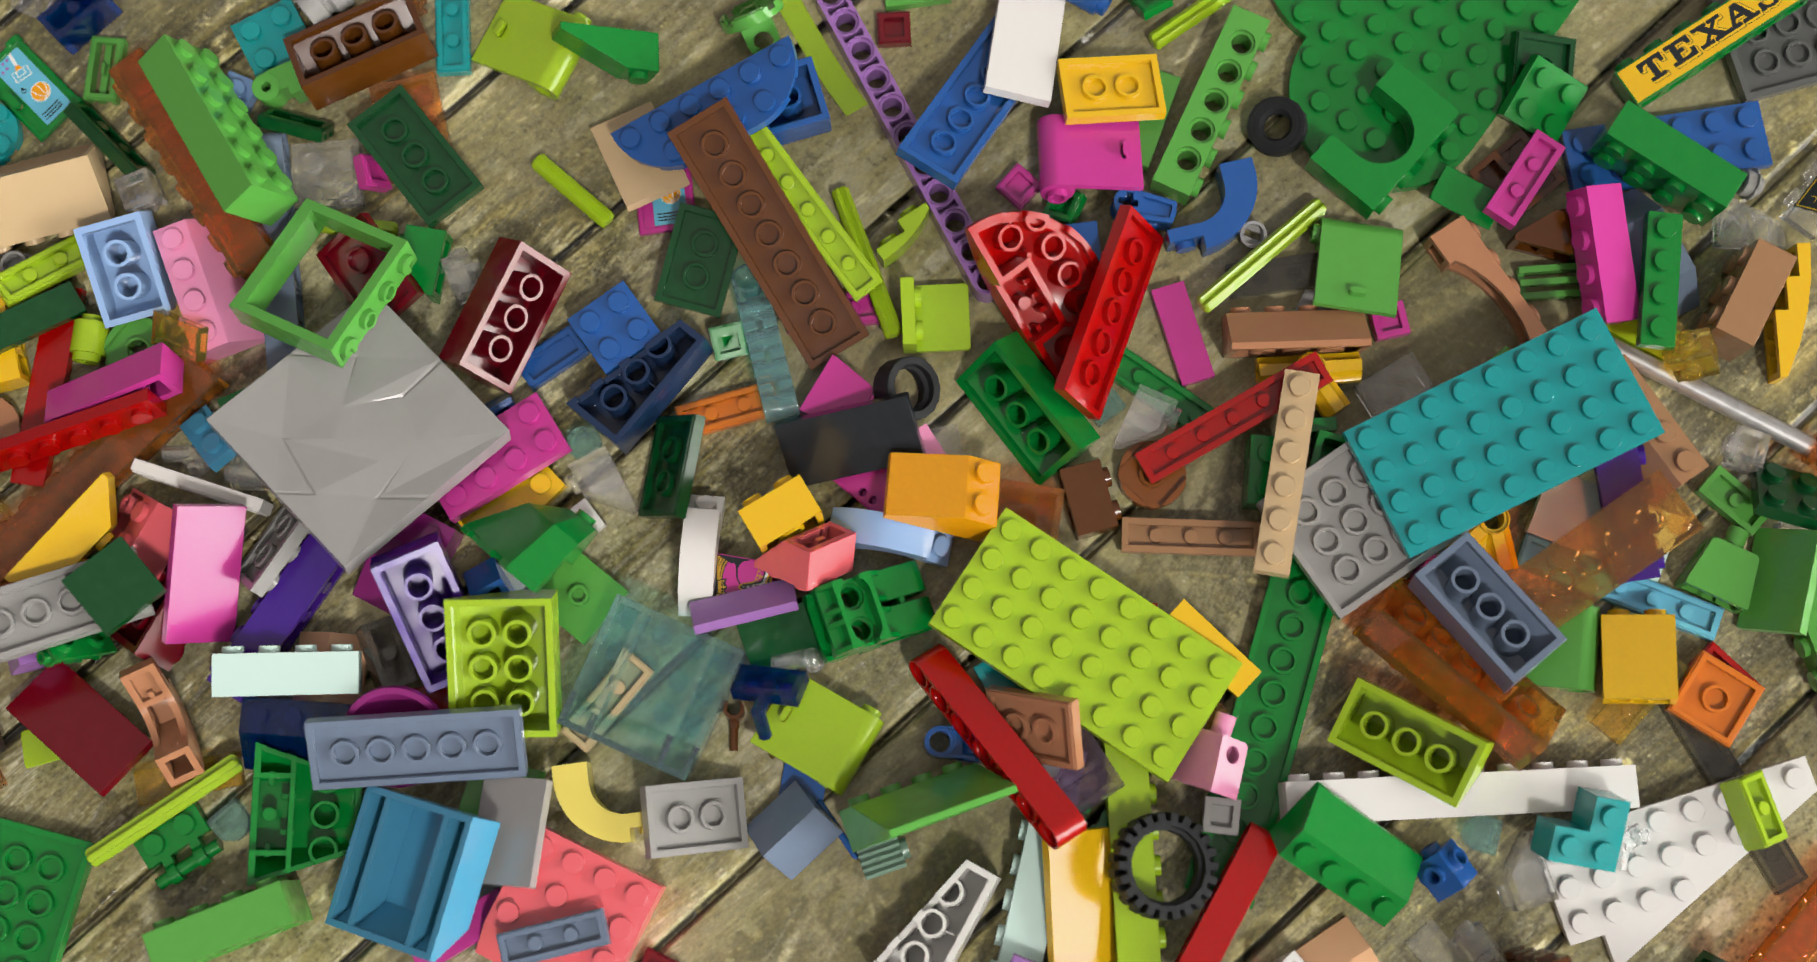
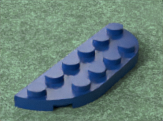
M789 35L610 133L617 145L636 162L660 168L664 171H673L688 167L667 132L725 97L729 99L749 134L752 135L773 122L790 101L789 96L794 87L795 79H798V57L792 39Z

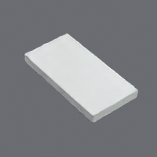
M1066 0L997 1L983 93L1046 108L1049 107L1052 98Z

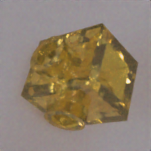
M1710 327L1685 330L1677 333L1675 348L1671 351H1662L1664 366L1667 371H1673L1678 383L1695 381L1703 377L1720 374L1718 347Z

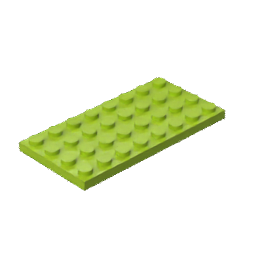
M1007 507L998 518L997 527L990 530L928 624L1027 691L1078 698L1082 728L1165 783H1168L1243 664Z

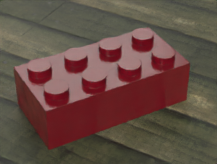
M499 237L439 355L440 360L491 389L512 394L572 273L522 241Z

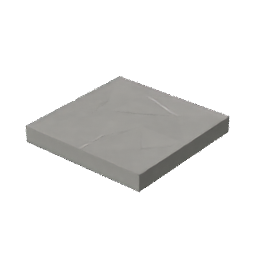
M387 304L379 314L375 326L368 330L359 343L356 353H352L343 368L296 348L206 419L211 429L348 575L511 440L509 429ZM350 307L316 332V334L328 339Z

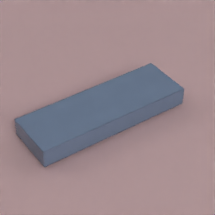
M604 908L496 934L502 962H539L612 943Z

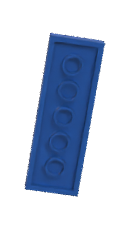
M995 16L904 138L896 152L897 156L952 190L959 184L1017 102L1016 100L983 93Z
M1759 101L1655 116L1741 170L1744 168L1749 170L1753 168L1766 169L1773 164ZM1605 124L1564 130L1561 134L1559 143L1566 147L1562 153L1570 191L1585 186L1621 183L1622 191L1635 188L1626 184L1622 176L1611 169L1606 170L1596 165L1593 158L1586 154Z

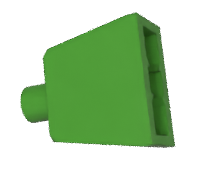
M1729 525L1723 539L1712 536L1703 540L1676 580L1674 587L1722 607L1733 614L1747 611L1759 564L1758 555L1743 549L1749 532L1741 527Z

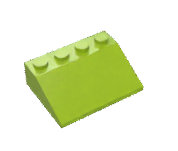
M541 589L538 594L531 590H516L445 598L444 619L449 709L521 704L525 738L557 737L563 726L558 589Z

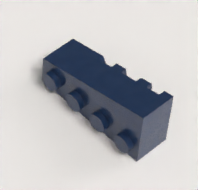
M681 319L644 345L645 349L631 359L628 357L618 364L619 368L604 379L600 378L591 384V388L577 398L575 396L566 403L577 416L626 455L713 353V349L708 341Z

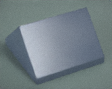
M797 780L747 825L748 835L761 855L790 880H793L844 832Z

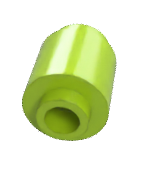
M83 314L82 318L74 320L69 352L73 353V362L98 366L101 363V358H105L106 351L104 346L110 328L105 329L101 316Z

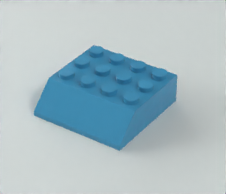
M381 786L367 787L325 924L420 959L435 962L470 927L500 822L399 790Z

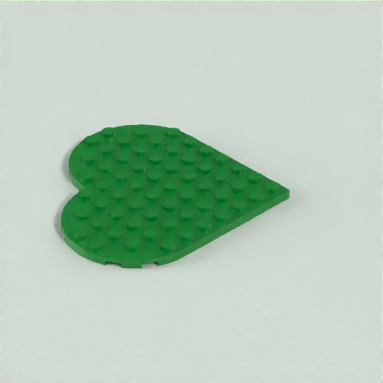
M1272 0L1276 7L1277 15L1295 35L1303 40L1292 63L1288 78V98L1300 105L1306 114L1308 123L1306 138L1301 145L1311 157L1326 139L1333 134L1356 154L1370 162L1388 163L1402 157L1407 146L1406 134L1402 125L1394 116L1369 97L1375 84L1396 61H1399L1458 109L1460 113L1453 121L1457 127L1445 141L1439 138L1432 145L1436 151L1423 166L1417 162L1410 170L1414 176L1402 190L1395 187L1391 193L1416 190L1421 186L1436 181L1446 164L1457 168L1464 161L1498 115L1497 113L1505 101L1511 32L1520 30L1554 36L1579 0Z

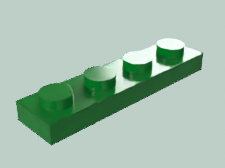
M1648 211L1644 214L1636 347L1667 351L1675 348L1683 214Z

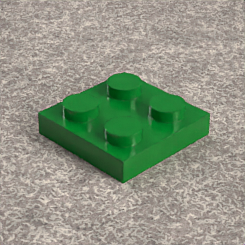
M1531 54L1497 114L1531 136L1539 129L1558 141L1589 87L1540 55Z

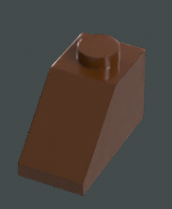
M1567 209L1555 210L1515 233L1507 242L1506 249L1560 263H1575V252L1571 243L1572 232Z

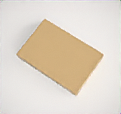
M651 101L590 128L628 212L690 185L684 169L664 171L660 168L640 164L630 158L617 145L610 134L654 110L655 108Z

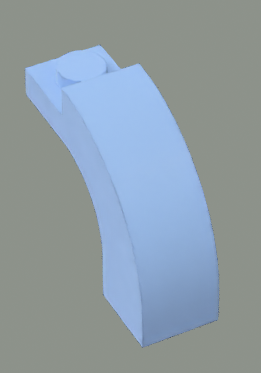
M833 507L830 521L856 532L855 549L889 552L938 567H948L954 535L883 518V512Z

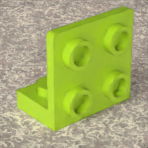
M900 277L903 354L969 351L971 349L968 285L961 283L914 286V277Z

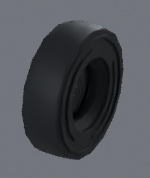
M1274 96L1265 98L1255 105L1249 114L1246 127L1248 138L1256 150L1266 156L1282 157L1290 155L1301 146L1306 138L1308 123L1306 114L1298 103L1288 97ZM1273 115H1284L1290 122L1287 134L1279 139L1268 137L1264 129L1267 120Z

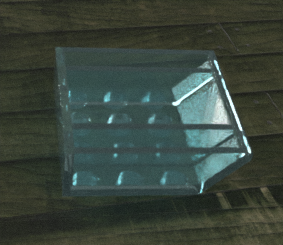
M617 594L556 723L686 781L705 750L723 711L724 704L728 700L747 659V654L744 650L706 633L696 635L693 627ZM634 654L651 668L654 674L618 715H613L610 712L644 673L630 661L631 656ZM612 669L601 694L594 702H587L588 696ZM622 681L626 686L625 692L621 695L614 694L619 682Z

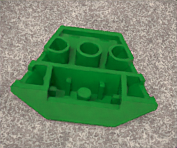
M255 742L247 886L273 876L278 877L345 856L361 808L363 787L313 790L309 761Z

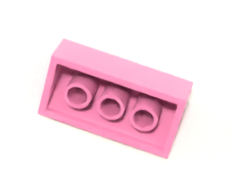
M230 218L184 219L154 230L153 234L195 354L210 364L265 343L264 333L242 324L229 307V304L250 277Z

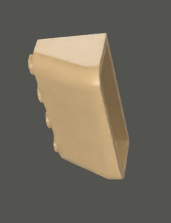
M87 143L0 166V254L12 250V245L24 242L25 246H33L46 240L45 237L57 234L59 238L73 235V229L112 219L116 215L103 154L94 143Z

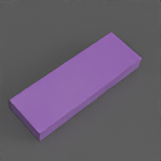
M784 580L689 602L696 635L799 610L795 587Z

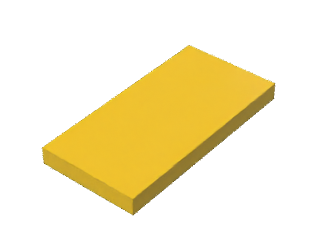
M1103 826L1087 828L1083 833L1058 850H1053L1042 839L1048 962H1116L1112 878L1109 877L1108 869H1111V863L1108 862L1110 854L1109 828Z

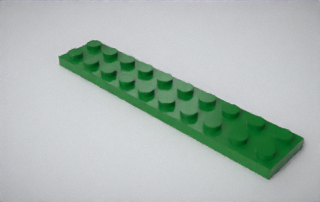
M1293 557L1288 579L1269 576L1247 658L1262 672L1239 697H1235L1231 716L1237 718L1231 738L1246 743L1248 747L1237 799L1241 800L1238 836L1202 832L1209 835L1212 840L1209 846L1216 849L1217 855L1213 856V861L1218 862V870L1214 871L1213 876L1218 878L1242 833L1251 821L1268 831L1276 825L1280 811L1277 783L1288 781V775L1292 767L1333 613ZM1211 792L1208 794L1211 797L1227 798ZM1192 855L1182 887L1184 889H1188L1194 874ZM1255 898L1253 899L1249 909H1253Z

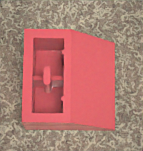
M133 488L130 494L124 496L119 504V513L117 514L118 525L111 532L115 536L111 542L121 536L130 547L134 546L138 557L159 580L168 564L173 508Z
M829 521L783 540L754 561V567L767 572L770 577L782 579L794 585L798 590H813L819 585L836 580L838 577L853 571L856 532Z

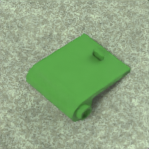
M1323 217L1320 218L1318 224L1313 223L1309 243L1315 244V251H1318L1313 306L1395 318L1397 314L1403 230Z
M1572 599V604L1534 602L1563 633L1567 640L1515 685L1552 687L1569 692L1595 693L1601 608L1595 607L1594 601L1587 599ZM1487 674L1486 682L1495 683Z

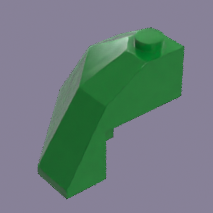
M526 503L466 523L460 529L488 555L496 558L499 561L498 564L537 594L564 561L573 564L599 533L592 527L596 521L582 509H579L575 514L570 509L534 503Z

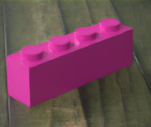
M1621 183L1591 185L1566 192V209L1569 214L1572 232L1571 243L1575 252L1576 276L1580 286L1582 314L1597 308L1606 325L1638 320L1639 299Z
M161 342L47 391L44 423L146 388L163 401L183 392L184 361Z

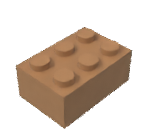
M1761 238L1749 246L1744 245L1736 256L1732 254L1722 268V273L1726 275L1721 285L1716 284L1707 301L1711 305L1707 313H1702L1694 325L1693 331L1697 332L1694 339L1702 343L1700 348L1728 362L1753 348L1794 266L1797 256Z

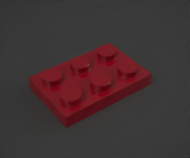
M361 212L355 218L379 228L369 213ZM342 233L337 234L316 254L350 305L353 304L387 255L382 250ZM411 273L406 275L399 285L393 300L387 303L398 316L424 294V291Z

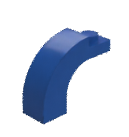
M1252 157L1219 164L1215 173L1221 198L1219 211L1206 221L1167 230L1164 236L1166 252L1176 250L1177 254L1193 251L1196 249V245H1199L1201 255L1205 257L1222 250L1239 235L1240 230L1252 213L1257 197V176Z

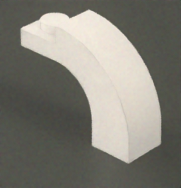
M691 494L686 519L683 521L680 545L678 616H691L689 602L717 596V554L725 511V497Z

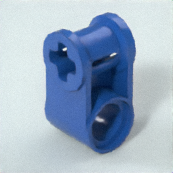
M934 726L924 736L923 748L931 758L981 763L953 726ZM942 733L948 738L949 746L946 751L937 752L932 749L930 737L933 734Z

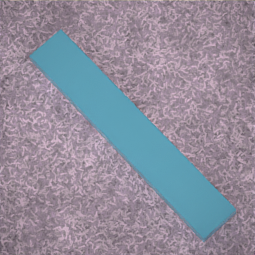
M1530 533L1524 534L1516 555L1519 569L1633 613L1644 614V611L1648 609H1664L1666 614H1675L1677 630L1708 642L1714 641L1725 610L1722 607L1649 579L1616 584L1613 580L1610 564Z

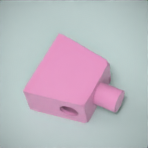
M1216 711L1211 729H1201L1171 778L1187 785L1236 800L1248 749L1246 743L1231 738L1237 718Z

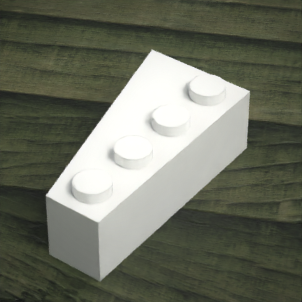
M966 859L935 893V896L913 917L905 929L893 939L885 951L873 962H957L1001 878Z

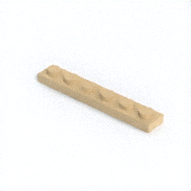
M1285 369L1253 567V573L1289 578L1320 374L1290 369Z

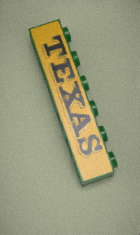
M1727 0L1722 4L1716 1L1700 13L1702 17L1693 23L1686 20L1678 25L1671 32L1673 36L1663 42L1659 38L1643 49L1644 54L1633 60L1629 57L1619 63L1614 68L1615 73L1610 84L1624 104L1629 100L1643 109L1804 6L1809 0Z

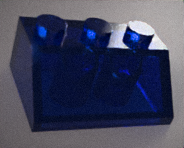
M243 697L238 732L245 769L253 770L255 742L309 761L304 722L307 718L345 716L351 705Z

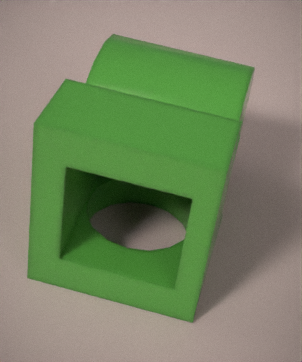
M291 60L265 71L257 76L252 83L253 94L269 109L272 107L279 109L286 105L288 100L293 97L300 104L309 100L300 86Z

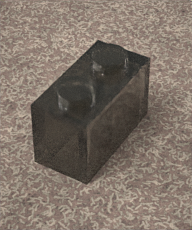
M390 615L359 626L355 633L375 688L387 685L412 686L418 679L407 648L392 616Z

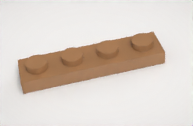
M1122 517L1120 553L1255 558L1261 522Z

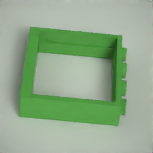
M306 198L229 304V307L242 324L343 368L352 353H356L359 343L368 330L375 326L378 316L386 304L393 300L397 288L406 275L412 272L411 268L418 258L407 240ZM324 227H328L387 253L328 339L265 311Z

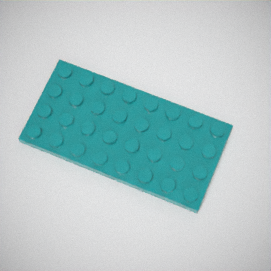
M1595 308L1344 431L1342 436L1407 559H1410L1664 434L1665 431L1599 311Z

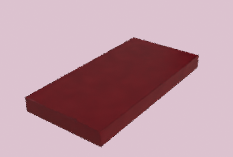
M63 662L55 664L53 667H46L5 708L102 797H105L153 748L151 739Z

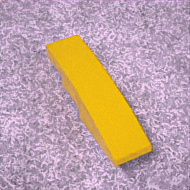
M1796 243L1786 250L1797 256V259L1777 298L1775 310L1770 313L1763 327L1768 384H1776L1788 377L1800 346L1808 313L1811 285L1810 243Z

